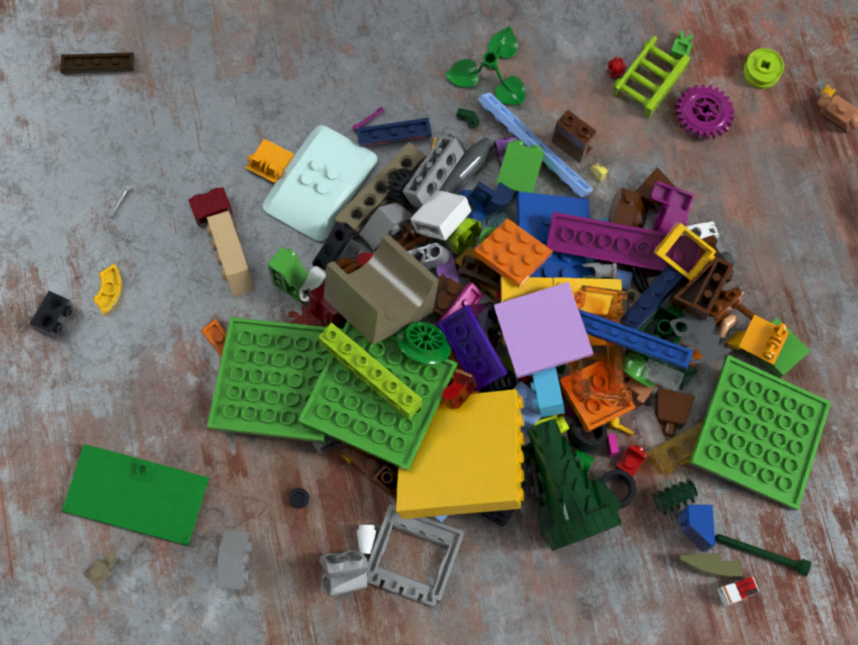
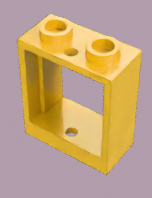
M677 222L653 253L684 275L688 281H691L706 264L708 265L715 258L714 254L716 251L683 224ZM682 233L706 251L689 273L665 255Z

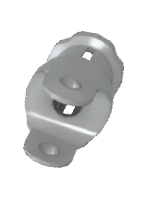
M600 262L583 264L584 267H593L596 270L594 275H586L583 278L601 279L613 277V279H617L616 262H613V264H600Z

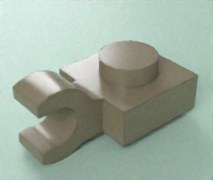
M110 552L103 562L96 559L83 572V575L96 588H99L113 574L109 569L117 563L119 558Z

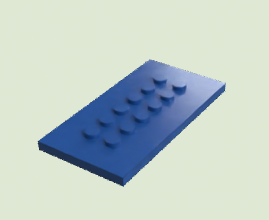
M528 192L517 193V225L545 246L547 244L552 212L590 219L589 199ZM553 251L551 256L530 277L583 278V276L592 275V267L583 266V264L587 263L584 256Z

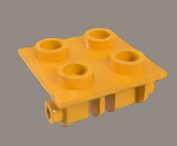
M263 139L256 152L248 156L247 161L249 163L245 169L276 183L295 154Z
M754 314L738 347L774 365L789 335V332L786 330L787 326L783 323L775 325Z

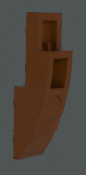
M347 444L340 452L362 474L397 502L398 474L379 458Z

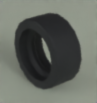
M576 416L569 426L570 429L567 430L569 442L577 450L585 453L597 451L607 437L605 425L592 430L597 440L591 441L582 437L578 432L577 427L582 426Z
M619 469L611 470L601 478L605 485L612 478H620L628 485V495L623 500H620L621 506L619 509L628 506L634 499L637 491L636 482L626 471Z

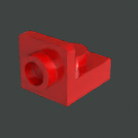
M630 444L616 468L626 471L634 477L647 454L644 453L641 447Z

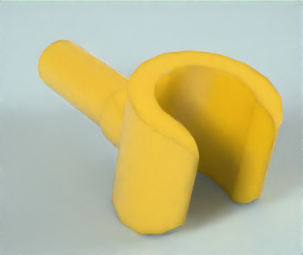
M619 417L608 422L609 429H618L631 436L634 431L619 424Z

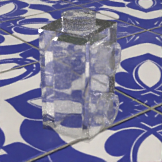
M652 405L636 407L629 421L632 429H636L638 434L637 442L639 447H643L644 452L663 446L666 440Z

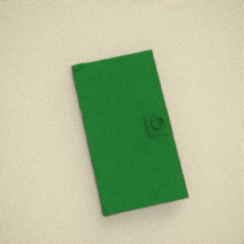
M84 444L62 507V512L189 546L209 477Z

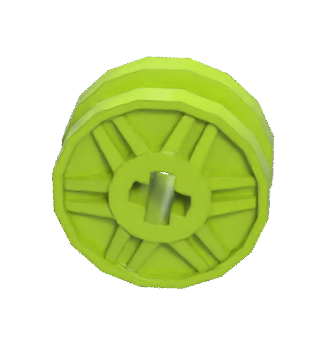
M767 48L753 51L743 66L745 80L749 85L757 89H768L776 85L784 71V63L780 55Z

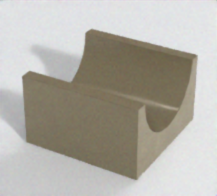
M387 234L382 237L380 245L372 258L364 266L352 273H345L334 261L328 263L323 298L374 345L433 313L439 279Z

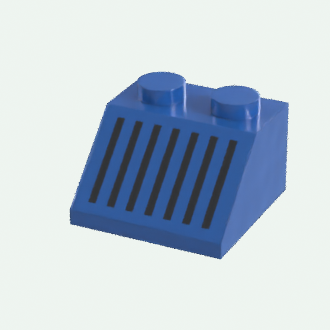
M687 505L681 511V514L678 515V525L682 526V533L702 552H707L715 546L713 505Z

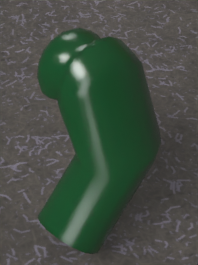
M458 108L456 117L466 119L471 128L479 126L480 121L474 111Z

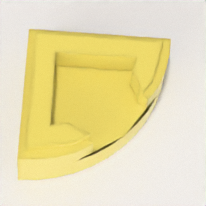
M598 163L592 165L590 169L599 182L605 180L608 170L604 166L600 167Z

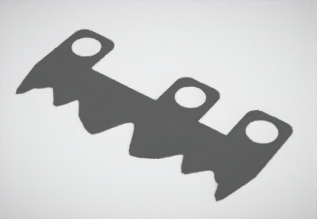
M659 275L647 279L649 286ZM685 277L673 290V296L686 286V283H684ZM682 310L685 317L674 319L670 322L677 336L681 337L694 333L700 344L686 347L691 350L697 349L702 353V358L699 360L691 358L690 362L693 364L718 359L732 350L718 345L721 336L712 334L715 328L714 317L708 316L707 320L704 321ZM676 323H685L687 331L679 332L675 327Z

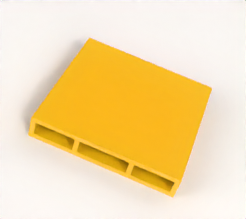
M516 389L460 395L448 400L447 405L444 398H442L409 471L398 467L396 512L402 519L521 509V501L524 500V492L521 488V482L524 481V473L521 469V463H524V454L521 451V445L524 444V436L521 432V426H524V418L521 414V408H524V400Z

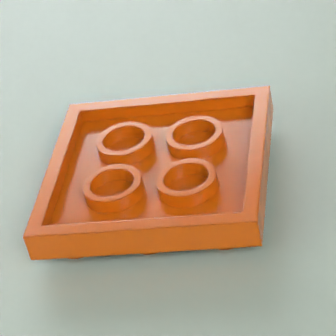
M507 218L474 249L473 255L519 288L551 256L553 251Z
M606 358L558 380L561 391L587 433L636 408Z

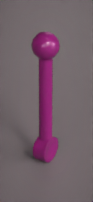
M379 107L376 112L358 125H353L352 129L357 131L356 128H360L376 115L383 113L384 108Z

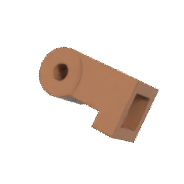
M622 372L618 377L626 392L636 398L634 404L641 408L652 394L654 388L638 382L625 372Z

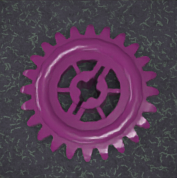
M704 84L701 85V88L698 85H694L693 89L689 87L687 92H682L681 97L677 99L678 103H676L675 108L679 109L675 111V115H680L676 121L683 120L680 128L687 126L685 133L692 130L691 137L698 133V139L703 134L706 140H708L710 134L713 139L716 138L717 133L721 137L723 130L727 132L728 127L732 126V120L735 118L733 115L735 109L731 108L733 102H728L730 97L723 96L724 91L718 92V87L712 89V85H709L708 88Z

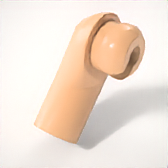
M730 314L724 317L717 335L726 339L729 329L738 324V316Z

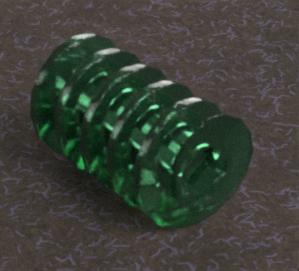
M687 478L685 483L680 481L678 485H671V488L666 487L663 491L658 490L656 495L652 493L657 509L665 516L666 509L672 513L674 505L678 510L681 509V502L686 507L688 499L694 504V497H698V493L691 479Z

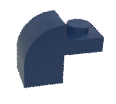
M479 181L469 197L484 206L482 212L497 215L510 203L515 191L501 182L493 190Z

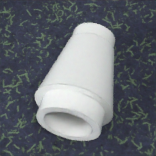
M359 525L358 530H356L359 551L361 553L371 554L376 530H374L375 525Z

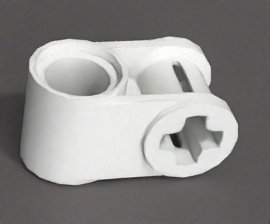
M318 266L313 267L309 271L299 291V297L302 301L308 302L310 291L325 284L326 271Z

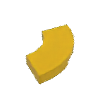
M115 263L98 273L101 279V287L98 294L92 298L103 315L113 308L121 292V276Z

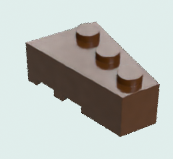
M716 256L672 298L671 304L706 321L734 264Z

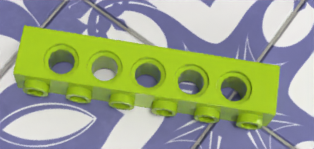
M333 323L319 335V345L405 418L410 420L422 407L423 399Z

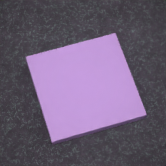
M569 282L494 305L517 379L593 355V350Z

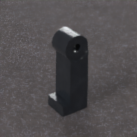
M338 222L314 258L312 266H318L326 271L327 264L337 260L347 244L358 232L348 223Z

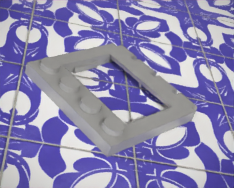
M389 504L368 561L367 583L379 587L381 580L385 582L382 589L398 594L400 587L404 589L401 596L417 601L419 594L423 595L421 603L434 608L436 601L441 602L465 532L426 517L402 519L396 512V506ZM392 528L448 548L446 557L443 558L435 586L378 566L387 547Z

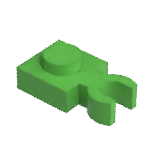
M683 30L680 31L678 38L675 39L670 52L671 56L679 59L684 54L689 56L693 45L690 43L693 34L685 37Z

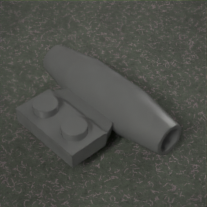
M450 133L447 135L448 137H453V138H455V137H454L453 135H451ZM484 137L466 150L463 143L457 139L464 154L439 190L454 193L461 188L483 166L495 148L494 143L487 137Z

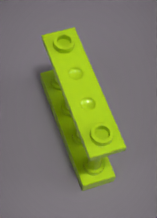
M655 35L651 41L647 40L641 54L622 79L618 78L613 85V96L615 98L620 91L643 104L645 108L643 115L648 119L685 71L691 59L684 54L681 60H676L655 47L657 40ZM651 52L672 65L673 71L671 73L665 72L645 58ZM642 65L661 77L664 83L661 86H657L635 71ZM632 78L653 91L654 96L652 99H647L625 84Z

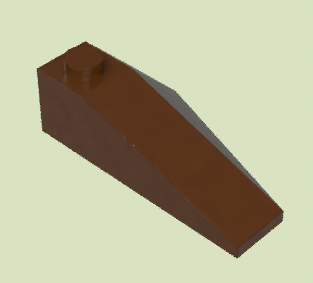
M622 187L614 195L608 222L643 228L646 223L649 206L639 193ZM599 259V262L605 264H613V262Z

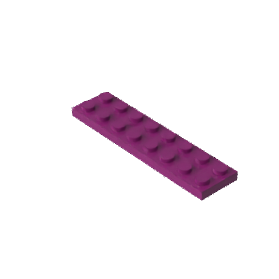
M552 212L546 244L552 251L663 271L668 266L666 262L653 253L668 233ZM679 236L665 255L689 273L700 258L701 247L688 237Z

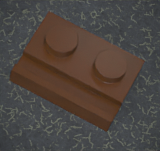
M442 273L438 281L433 313L441 318L465 287L453 279L447 278Z

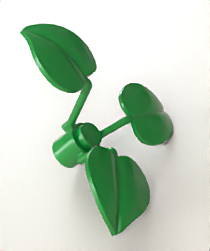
M511 27L499 31L492 37L488 44L489 51L483 55V62L480 63L479 69H477L474 61L462 59L455 63L446 73V77L454 85L461 88H470L478 83L479 77L477 73H480L483 67L487 70H495L502 82L495 91L497 99L505 105H521L525 100L526 92L523 82L515 76H509L504 81L498 68L500 56L504 59H509L518 51V41Z

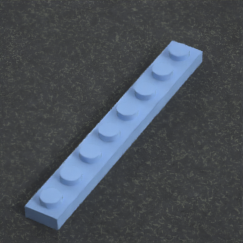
M491 93L480 96L478 101L482 103V107L490 111L498 122L503 123L512 135H516L520 141H523L524 146L531 148V144L542 147L541 151L545 152L543 162L546 164V167L550 171L555 172L563 183L568 184L574 194L585 197L593 191L591 186Z

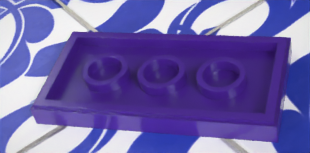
M469 305L462 307L437 323L464 372L472 375V377H467L475 391L508 374Z

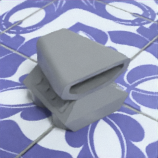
M349 550L338 554L328 553L320 556L319 563L326 572L322 577L321 587L328 596L367 588V570L369 567L367 558L360 551Z

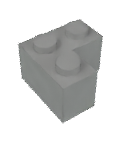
M399 202L378 207L359 234L374 250L379 247L383 236L387 234L392 236L401 231L405 232L403 226L405 224L410 226L413 216Z
M225 530L218 551L217 588L242 590L243 583L248 581L249 570L245 569V565H248L249 553L252 551V541H249V532Z

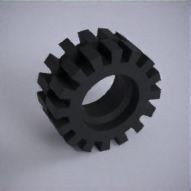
M400 168L399 171H395V175L392 174L390 176L392 180H388L390 186H387V189L390 190L388 195H390L391 199L408 205L409 201L402 192V189L406 182L408 184L415 172L406 168Z
M507 370L508 374L481 389L482 393L512 390L516 386L513 372Z

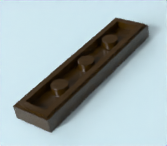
M133 52L61 54L60 71L62 74L134 71L135 55Z

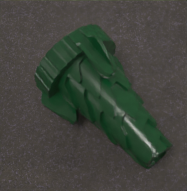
M555 419L542 422L526 430L535 451V459L539 470L537 476L544 491L541 494L543 501L539 502L540 534L547 539L551 551L574 544L622 524L618 514L621 506L620 501L600 479L591 482L586 468H582L577 454L571 449L566 435L562 436Z

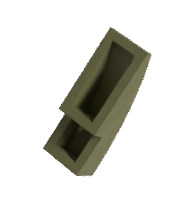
M720 553L679 555L676 558L677 563L706 576L721 579H740L743 577L741 560L721 561Z

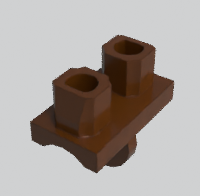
M408 224L403 226L405 232L395 239L406 251L415 249L414 246L418 243L422 245L429 241L428 236L416 233L414 226H409Z

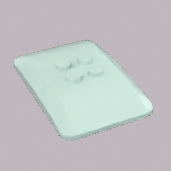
M317 126L299 148L263 203L264 212L315 242L325 241L336 226L334 218L355 198L376 167V154L364 147H359V144L327 126Z

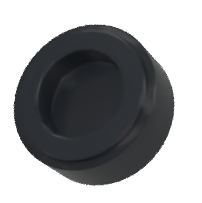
M303 488L294 489L289 496L291 505L296 509L305 508L310 500L308 492Z

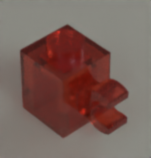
M308 304L301 306L302 316L295 311L288 313L289 317L296 318L294 322L289 323L322 327L321 317L311 310Z

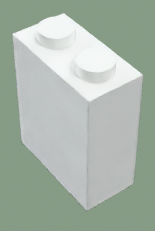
M436 190L414 214L411 222L416 233L445 241L467 217L471 209L465 196Z

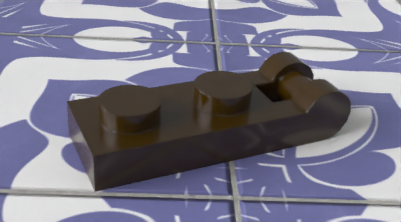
M470 256L463 257V265L459 267L457 272L459 276L470 278L501 290V277L503 276L478 259ZM470 266L475 267L474 271L469 270Z

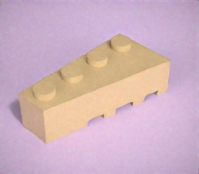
M229 211L207 217L209 225L206 226L209 237L213 236L214 238L210 241L213 250H218L219 254L215 256L218 265H223V269H220L223 280H228L233 297L255 290Z

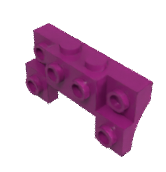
M656 181L649 199L657 201L662 205L652 230L669 233L677 222L686 226L688 222L687 216L695 194Z

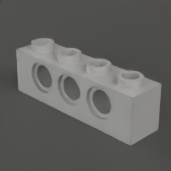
M441 135L402 191L411 206L421 208L433 193L441 188L463 156L464 151L456 138Z

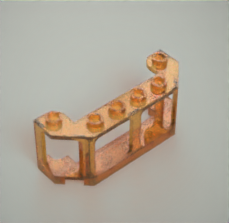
M582 285L575 292L574 299L580 310L585 305L586 292L613 296L607 315L591 314L620 324V316L624 313V310L621 309V301L627 300V291ZM606 341V353L593 352L592 356L582 358L585 360L601 361L607 364L608 392L590 390L589 380L582 379L581 359L569 362V365H571L569 382L571 383L572 392L579 402H583L587 398L611 400L616 406L625 407L632 400V391L626 390L627 385L623 384L621 346Z

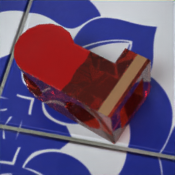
M458 368L453 373L454 381L442 392V396L449 409L459 408L478 386L473 374Z

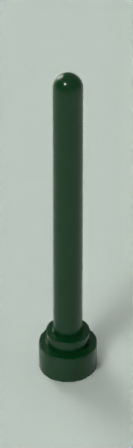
M721 534L715 536L717 542L794 568L799 575L807 577L810 571L811 561L805 559H798L796 561Z

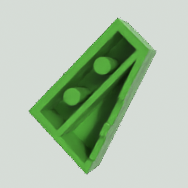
M281 246L268 263L272 284L304 305L305 301L300 299L299 291L308 273L298 259L297 254L289 248L286 250Z

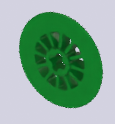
M415 322L396 333V342L400 350L417 362L437 364L445 361L450 355L451 347L445 335L432 324Z

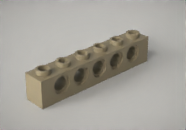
M408 142L334 218L335 225L338 222H346L358 232L356 236H359L360 231L378 207L389 204L391 198L388 195L390 190L387 189V186H390L388 180L391 178L390 176L392 174L395 175L396 170L404 169L402 167L404 164L410 165L406 169L416 172L426 158V155ZM383 189V190H385L386 192L383 193V194H381V193H378L377 191ZM367 202H372L374 205L366 206L365 204ZM355 215L361 216L360 219H353L352 217Z

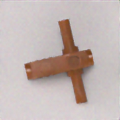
M733 287L728 291L721 290L719 294L720 300H716L709 314L710 317L715 318V326L733 310H738L752 320L755 313L742 304V298L745 295L741 289Z

